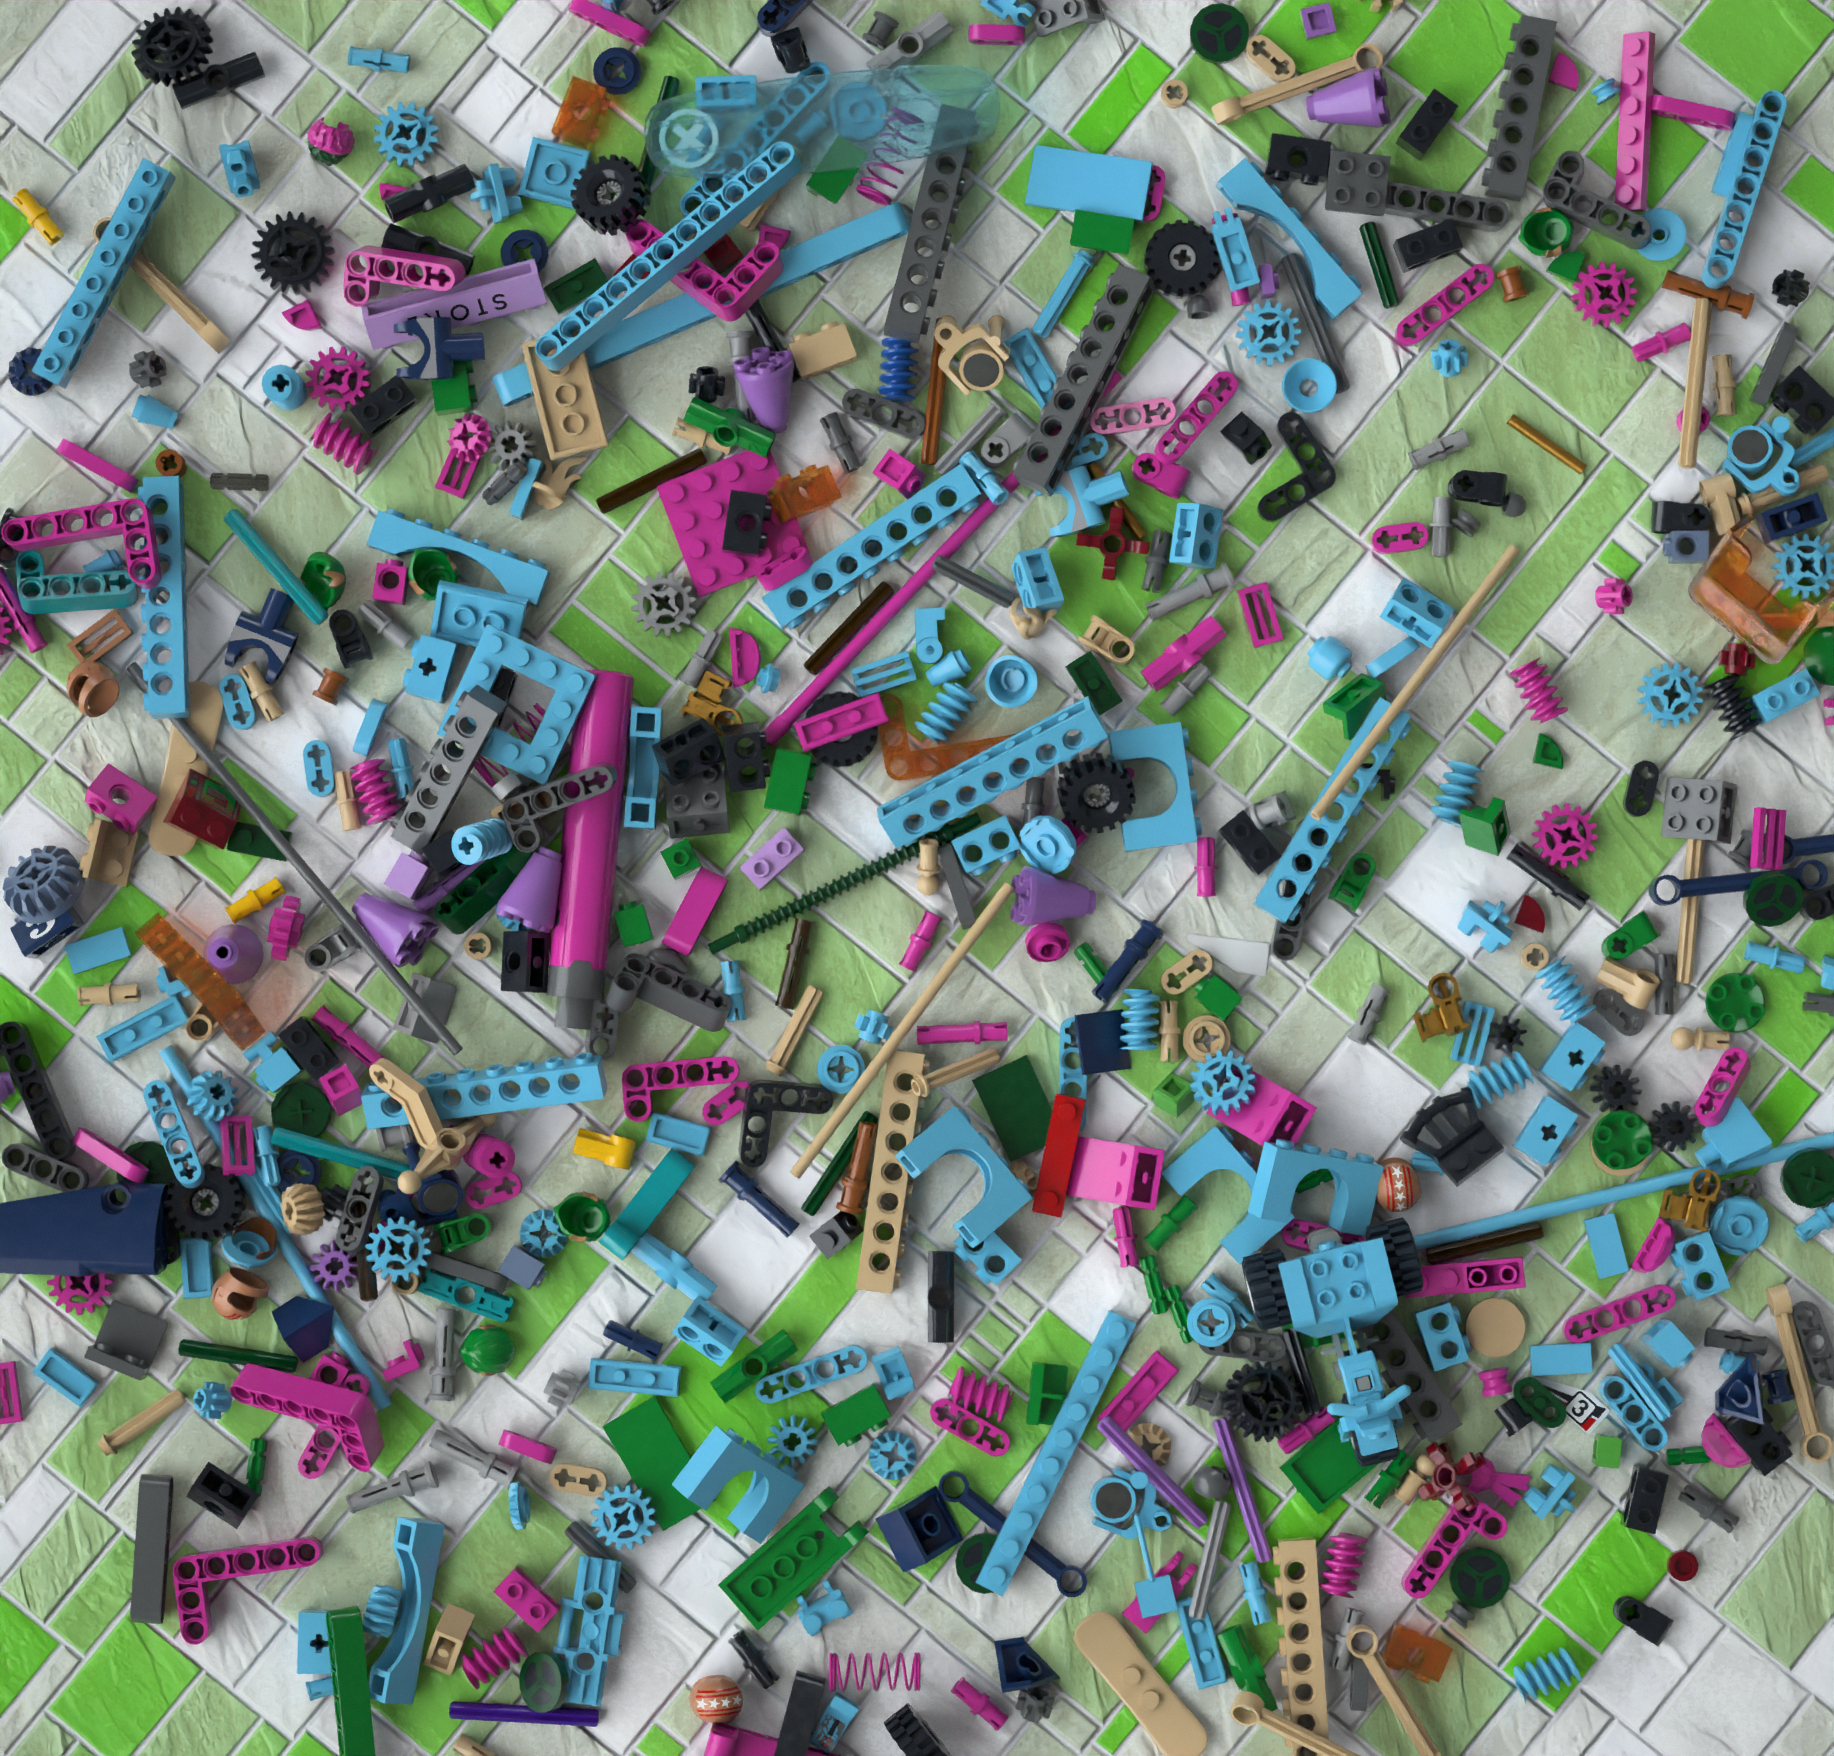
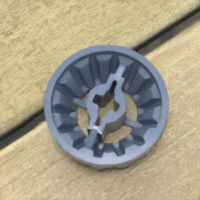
M44 846L43 850L40 848L31 849V856L28 858L19 856L18 861L20 864L17 867H9L7 874L9 877L4 879L2 888L4 890V901L14 914L24 922L38 924L53 920L69 910L80 897L84 889L85 878L82 877L83 871L79 869L80 863L66 848Z

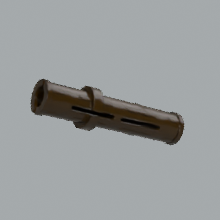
M795 918L791 942L786 946L788 954L775 1006L794 1009L793 1006L806 954L809 955L810 952L808 944L814 922ZM793 967H794V971H793V975H792V979H791L789 991L787 992L788 986H789V982H790V978H791V974H792V969H793Z

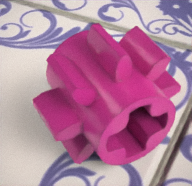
M1605 578L1604 585L1598 586L1596 589L1595 600L1598 607L1603 608V613H1610V615L1624 614L1623 607L1631 605L1633 593L1631 587L1625 584L1624 579Z

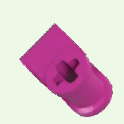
M1151 453L1139 455L1131 467L1132 475L1136 480L1174 499L1180 498L1191 474L1190 470L1176 463L1163 464ZM1149 461V468L1153 472L1149 471L1144 475L1141 473L1142 467L1138 466V464Z

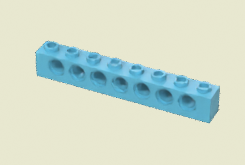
M145 158L142 159L32 369V372L66 389L176 180V177L170 171Z
M960 464L815 561L808 570L763 596L762 599L781 628L784 630L789 627L790 630H793L806 621L803 617L812 610L815 613L822 611L831 604L828 599L837 593L842 597L855 588L853 583L862 576L865 580L871 578L880 571L878 567L886 560L893 563L905 554L904 548L912 543L916 547L930 537L929 531L937 526L942 530L955 520L952 517L961 510L967 513L979 505L977 499L981 497V492L963 465ZM945 492H951L956 496L957 501L953 506L946 507L940 503V496ZM923 508L929 510L932 514L931 520L927 523H919L914 517L916 511ZM896 525L905 527L907 530L906 537L902 540L893 539L890 536L892 527ZM870 542L879 543L882 546L881 554L876 557L867 555L865 552L866 545ZM848 558L855 560L858 565L857 569L850 574L844 573L840 569L841 562ZM827 575L832 579V586L828 590H820L816 587L815 582L819 576ZM796 592H803L808 597L807 603L802 607H795L790 602L791 596Z
M179 476L143 477V486L138 487V499L152 511L156 536L162 532L169 534L166 543L157 545L160 563L169 562L168 571L161 574V580L155 588H141L142 593H146V604L141 605L142 621L147 624V634H142V648L144 652H147L148 663H143V679L148 681V693H144L143 698L144 709L149 711V715L153 719L190 717L183 481ZM158 504H168V509L163 515H154V509ZM144 538V545H140V550L146 546L147 538ZM145 567V575H141L140 580L147 579L150 576L151 567ZM162 591H169L170 599L164 604H158L156 602L157 595ZM165 620L171 621V628L168 632L163 634L157 632L160 622ZM162 651H172V657L168 662H158V656ZM163 680H172L173 686L169 692H159V685Z
M1087 696L877 808L879 822L896 849L903 845H911L920 836L930 831L935 832L941 829L948 821L956 817H964L971 809L994 801L1001 793L1019 788L1024 781L1035 775L1041 776L1047 773L1052 766L1060 762L1072 760L1077 753L1088 747L1094 748L1100 745L1108 737L1105 724ZM1071 730L1079 731V733L1074 736L1066 735ZM1045 744L1053 745L1047 750L1040 749ZM1018 758L1026 759L1021 764L1013 763ZM992 772L1000 773L994 778L987 777ZM963 787H973V789L968 792L961 791ZM939 800L947 801L941 806L934 805ZM913 814L921 815L914 820L908 819Z
M1381 697L1376 700L1252 904L1282 923H1285L1288 918L1293 921L1302 907L1298 903L1303 893L1309 895L1318 879L1313 876L1319 867L1325 869L1331 860L1333 853L1329 850L1335 841L1341 843L1349 830L1345 826L1349 817L1352 815L1356 818L1365 803L1360 799L1366 789L1372 792L1380 779V776L1376 774L1382 764L1387 766L1396 751L1392 747L1397 738L1403 740L1412 726L1407 723L1411 715L1402 710L1387 730L1389 733L1388 741L1385 743L1378 742L1370 752L1373 758L1372 767L1365 769L1360 766L1353 775L1352 779L1358 785L1356 793L1347 794L1342 790L1333 802V804L1339 805L1342 810V816L1339 820L1330 819L1327 813L1324 814L1320 821L1312 818L1310 815L1311 811L1390 707L1391 703ZM1319 829L1326 834V842L1323 846H1317L1312 843L1311 833L1313 830ZM1299 855H1305L1310 859L1311 866L1306 872L1299 871L1295 866V859ZM1282 881H1290L1294 884L1295 893L1292 897L1286 898L1281 895L1279 886Z
M581 1053L574 1058L564 1060L562 1057H551L541 1063H533L530 1060L521 1061L515 1066L510 1067L496 1064L487 1067L486 1070L479 1071L466 1068L457 1071L456 1074L445 1075L443 1072H435L429 1074L426 1078L415 1079L426 1087L440 1120L604 1099L608 1089L602 1056H593L592 1053ZM569 1073L578 1076L579 1081L571 1082L565 1075ZM536 1078H546L550 1085L542 1086L536 1081ZM373 1081L365 1086L361 1094L367 1129L410 1124L402 1104H393L389 1100L391 1096L379 1088ZM514 1081L520 1086V1089L513 1090L507 1086L506 1082ZM485 1085L491 1092L487 1094L482 1093L478 1090L477 1086ZM448 1089H456L460 1092L461 1097L451 1096L448 1093Z

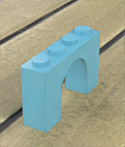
M1181 722L1109 732L1111 756H1114L1115 762L1118 760L1127 762L1141 759L1158 761L1169 769L1176 784L1174 801L1164 813L1154 817L1126 820L1121 824L1124 851L1130 852L1197 842V835H1202L1200 817L1194 818L1193 806L1198 805L1196 788H1190L1189 776H1193L1194 773L1192 759L1186 758L1184 747L1189 746L1187 728L1182 729Z
M954 1105L899 1151L895 1157L913 1179L944 1155L960 1154L976 1163L984 1178L982 1198L974 1208L953 1225L967 1243L974 1248L1031 1200L1032 1197L1029 1194L1028 1186L1021 1179H1016L1010 1172V1166L1002 1156H997L989 1147L990 1142L987 1137L981 1132L977 1133L970 1124L969 1116Z
M1212 1126L1161 1171L1163 1178L1179 1196H1182L1203 1176L1218 1169L1232 1170L1241 1175L1247 1182L1252 1196L1257 1173L1251 1167L1255 1163L1243 1149L1238 1152L1231 1144L1235 1140L1224 1127L1218 1129L1216 1126ZM1291 1205L1287 1223L1260 1219L1248 1212L1245 1218L1222 1237L1219 1242L1235 1261L1241 1265L1243 1257L1255 1253L1295 1218L1291 1213L1294 1207Z
M1277 1139L1276 1143L1264 1141L1248 1208L1249 1213L1260 1219L1287 1223L1294 1193L1299 1182L1304 1176L1314 1170L1328 1169L1335 1182V1195L1328 1226L1339 1232L1365 1236L1366 1228L1371 1222L1378 1184L1384 1166L1374 1162L1373 1156L1363 1153H1356V1157L1347 1156L1348 1152L1335 1148H1330L1328 1153L1322 1152L1321 1147L1304 1143L1303 1148L1294 1147V1142L1284 1139Z
M715 1426L672 1485L688 1500L707 1510L729 1480L739 1473L753 1470L749 1489L727 1519L742 1533L761 1544L804 1488V1485L796 1478L799 1473L788 1464L783 1463L782 1466H779L780 1461L767 1451L762 1455V1449L750 1440L743 1443L744 1438L733 1429L729 1428L726 1432Z

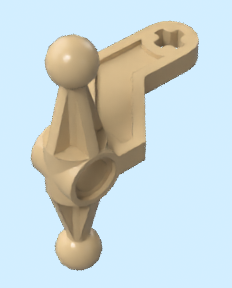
M381 1058L369 1068V1074L373 1082L402 1104L418 1143L426 1149L414 1171L406 1170L398 1177V1188L406 1194L417 1192L421 1187V1180L442 1170H451L458 1167L461 1158L469 1151L482 1127L490 1128L498 1120V1113L475 1115L474 1119L454 1128H443L426 1087L388 1059Z

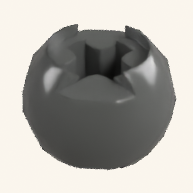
M1206 1464L1200 1467L1194 1474L1193 1485L1194 1490L1198 1494L1210 1500L1215 1498L1218 1501L1223 1499L1229 1492L1231 1480L1230 1475L1216 1466L1209 1467Z

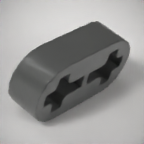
M1604 989L1595 994L1593 1004L1597 1007L1595 1009L1596 1012L1619 1033L1625 1036H1634L1641 1032L1644 1027L1643 1016L1637 1009L1627 1003L1618 992L1612 989ZM1612 995L1614 998L1612 1004L1618 1010L1616 1012L1611 1008L1603 1010L1601 1008L1603 1004L1600 999L1601 996L1609 997ZM1621 1012L1626 1017H1632L1633 1015L1636 1017L1634 1021L1635 1029L1628 1028L1625 1030L1623 1028L1625 1021L1619 1016Z
M1353 1654L1351 1660L1350 1710L1366 1711L1369 1670L1362 1658L1355 1657Z

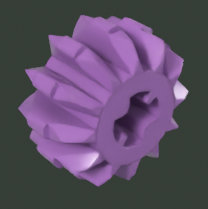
M336 1240L331 1241V1251L327 1245H320V1250L324 1256L314 1253L312 1258L319 1261L320 1264L310 1266L311 1271L320 1270L321 1273L315 1276L314 1281L319 1282L325 1278L326 1280L323 1284V1289L328 1290L332 1282H334L336 1292L342 1289L341 1280L346 1287H352V1281L348 1276L358 1279V1272L352 1270L353 1267H357V1261H352L356 1253L348 1254L342 1249L339 1250ZM334 1257L339 1259L337 1262L343 1263V1268L338 1270V1274L334 1273L335 1269L330 1270L329 1263L335 1260Z

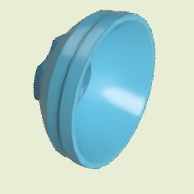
M1306 358L1293 363L1287 369L1282 381V391L1287 403L1292 408L1303 413H1315L1326 408L1332 402L1337 389V382L1332 369L1324 362L1313 358ZM1304 380L1314 381L1317 385L1316 394L1311 397L1302 395L1299 389L1301 382Z

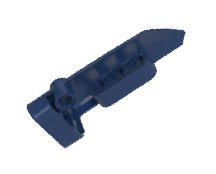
M122 1180L115 1184L0 1203V1273L92 1276L96 1275V1273L160 1274L167 1267L164 1259L168 1260L169 1209L166 1207V1200H169V1195H167L168 1185L163 1183L139 1184ZM117 1188L122 1189L126 1193L127 1199L125 1203L120 1202L116 1198Z

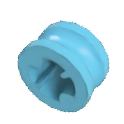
M1614 78L1601 83L1590 91L1592 95L1597 96V105L1606 102L1621 92L1619 87L1616 88L1614 86Z

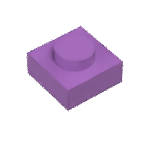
M1330 2L1300 9L1306 40L1336 33L1337 30Z
M1271 264L1259 265L1257 273L1260 279L1261 300L1273 298L1275 289H1279L1278 272H1272Z

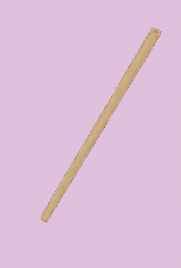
M1510 545L1311 811L1310 815L1317 821L1321 820L1519 554L1517 547Z
M1006 882L1002 885L791 1169L790 1173L798 1179L801 1178L1014 891L1011 885Z

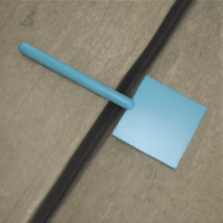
M1135 1514L1134 1520L1148 1574L1147 1580L1134 1583L1142 1619L1176 1611L1178 1609L1170 1575L1154 1578L1141 1519L1138 1514Z

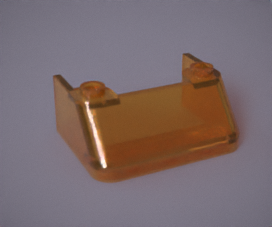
M1749 515L1726 532L1690 582L1688 592L1695 604L1761 660L1768 664H1777L1786 658L1820 622L1834 603V591L1816 604L1804 599L1795 603L1791 609H1788L1749 576L1745 571L1752 562V554L1750 549L1739 540L1755 519Z

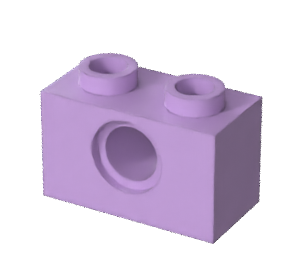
M783 827L739 868L761 891L805 850Z
M411 851L409 855L401 853L384 884L402 895L416 900L434 869L428 866L430 862L427 858L416 852Z

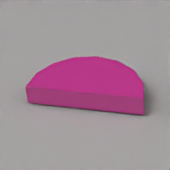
M729 628L733 688L746 685L755 678L760 669L761 653L757 642L751 635L741 629Z
M1658 1217L1630 1267L1631 1269L1641 1273L1651 1272L1661 1266L1668 1258L1674 1245L1675 1232L1672 1224L1665 1218Z
M1713 1413L1706 1420L1701 1434L1702 1447L1707 1456L1716 1464L1727 1468H1740L1750 1464L1752 1459Z

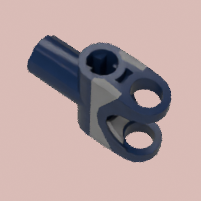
M450 317L419 318L394 324V333H408V335L420 339L424 345V354L417 363L409 365V367L396 369L398 378L425 381L453 379V361L485 360L483 333L452 334Z
M270 588L259 617L245 611L240 613L229 639L225 655V665L233 668L239 657H242L247 650L262 648L268 656L267 667L269 669L265 681L271 684L277 682L291 659L299 637V633L284 628L294 600L288 594Z

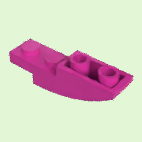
M1523 1257L1460 1261L1421 1266L1423 1275L1422 1291L1407 1294L1406 1298L1526 1288Z

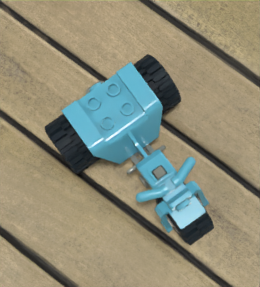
M1403 1217L1367 1226L1365 1232L1366 1241L1343 1245L1339 1234L1333 1228H1324L1309 1233L1307 1237L1311 1253L1309 1255L1286 1261L1283 1252L1278 1248L1243 1257L1242 1261L1250 1303L1256 1323L1262 1331L1293 1323L1295 1331L1314 1338L1331 1335L1334 1347L1322 1350L1321 1354L1325 1356L1336 1353L1337 1361L1332 1362L1336 1379L1343 1380L1346 1393L1342 1396V1404L1330 1403L1327 1411L1331 1415L1344 1416L1339 1419V1425H1337L1340 1440L1343 1443L1349 1441L1350 1438L1355 1458L1362 1468L1398 1459L1399 1444L1395 1428L1404 1427L1398 1403L1411 1393V1388L1408 1385H1402L1388 1396L1385 1395L1375 1354L1372 1350L1368 1351L1366 1346L1379 1342L1380 1338L1376 1336L1364 1339L1361 1328L1379 1322L1398 1305L1397 1297L1422 1291L1423 1275L1411 1229ZM1345 1334L1348 1346L1347 1351L1342 1350L1341 1343L1345 1342L1344 1338L1339 1339L1338 1335ZM1354 1340L1358 1341L1359 1348L1355 1347Z

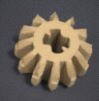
M294 1184L291 1187H287L285 1192H282L283 1201L280 1202L282 1207L281 1215H283L284 1225L288 1226L290 1233H296V1235L312 1234L318 1231L319 1227L323 1226V1216H325L323 1211L324 1203H322L321 1193L317 1192L315 1185Z

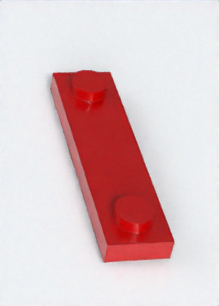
M1059 1093L1055 1095L1032 1212L1060 1218L1063 1215L1086 1099Z

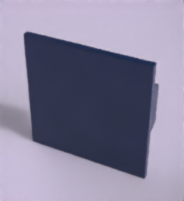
M1123 1009L1074 1015L1082 1075L1131 1069L1129 1051L1120 1049L1128 1046L1127 1043L1120 1040V1036L1126 1035V1030L1121 1028V1024L1125 1023L1124 1017L1121 1016Z

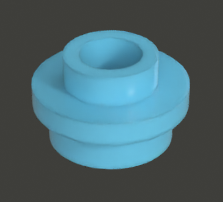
M768 663L765 669L760 668L757 685L761 686V693L775 692L777 689L780 669L774 668L773 664Z

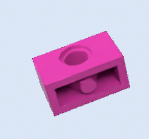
M108 763L87 788L84 802L95 813L103 814L111 819L118 829L122 831L127 830L134 835L154 811L158 796ZM119 798L124 800L126 803L117 804L113 801V799Z

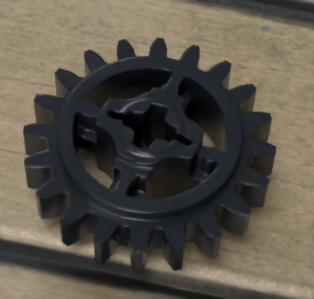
M177 7L174 14H172L168 8H165L164 16L162 17L156 12L153 13L154 21L151 23L148 20H144L143 22L147 28L145 30H136L141 39L132 41L136 48L131 52L136 60L134 62L135 66L145 79L150 78L155 85L162 81L165 87H168L173 79L177 86H179L181 78L184 76L188 81H191V72L195 71L200 74L202 71L199 64L209 63L205 54L213 53V49L209 45L214 42L213 37L210 35L211 29L199 14L194 15L191 9L186 10L184 13L180 7ZM183 31L190 32L191 34L185 35ZM161 59L162 62H168V63H159V62H156V61H154V60Z
M288 211L287 220L283 221L280 215L276 214L277 224L273 225L266 220L265 224L268 231H257L262 241L252 242L253 246L260 251L251 254V257L254 260L261 261L254 268L257 272L265 270L261 280L266 282L272 279L270 287L273 290L281 284V291L285 295L290 287H292L296 296L299 295L301 286H304L310 293L311 282L318 286L322 285L318 278L319 275L330 276L324 267L335 264L332 259L327 257V255L334 254L335 249L326 246L333 239L330 235L322 236L326 231L324 225L315 228L317 223L315 217L310 218L306 222L305 214L301 212L298 219L295 220L291 211ZM291 231L304 232L313 239L309 241L296 240L293 238ZM280 236L281 245L274 252L275 255L270 256L272 245ZM291 248H295L298 251L296 259H292L289 256ZM317 250L315 262L307 271V259L313 255L312 252ZM280 265L282 267H291L294 269L296 276L283 275L274 268Z

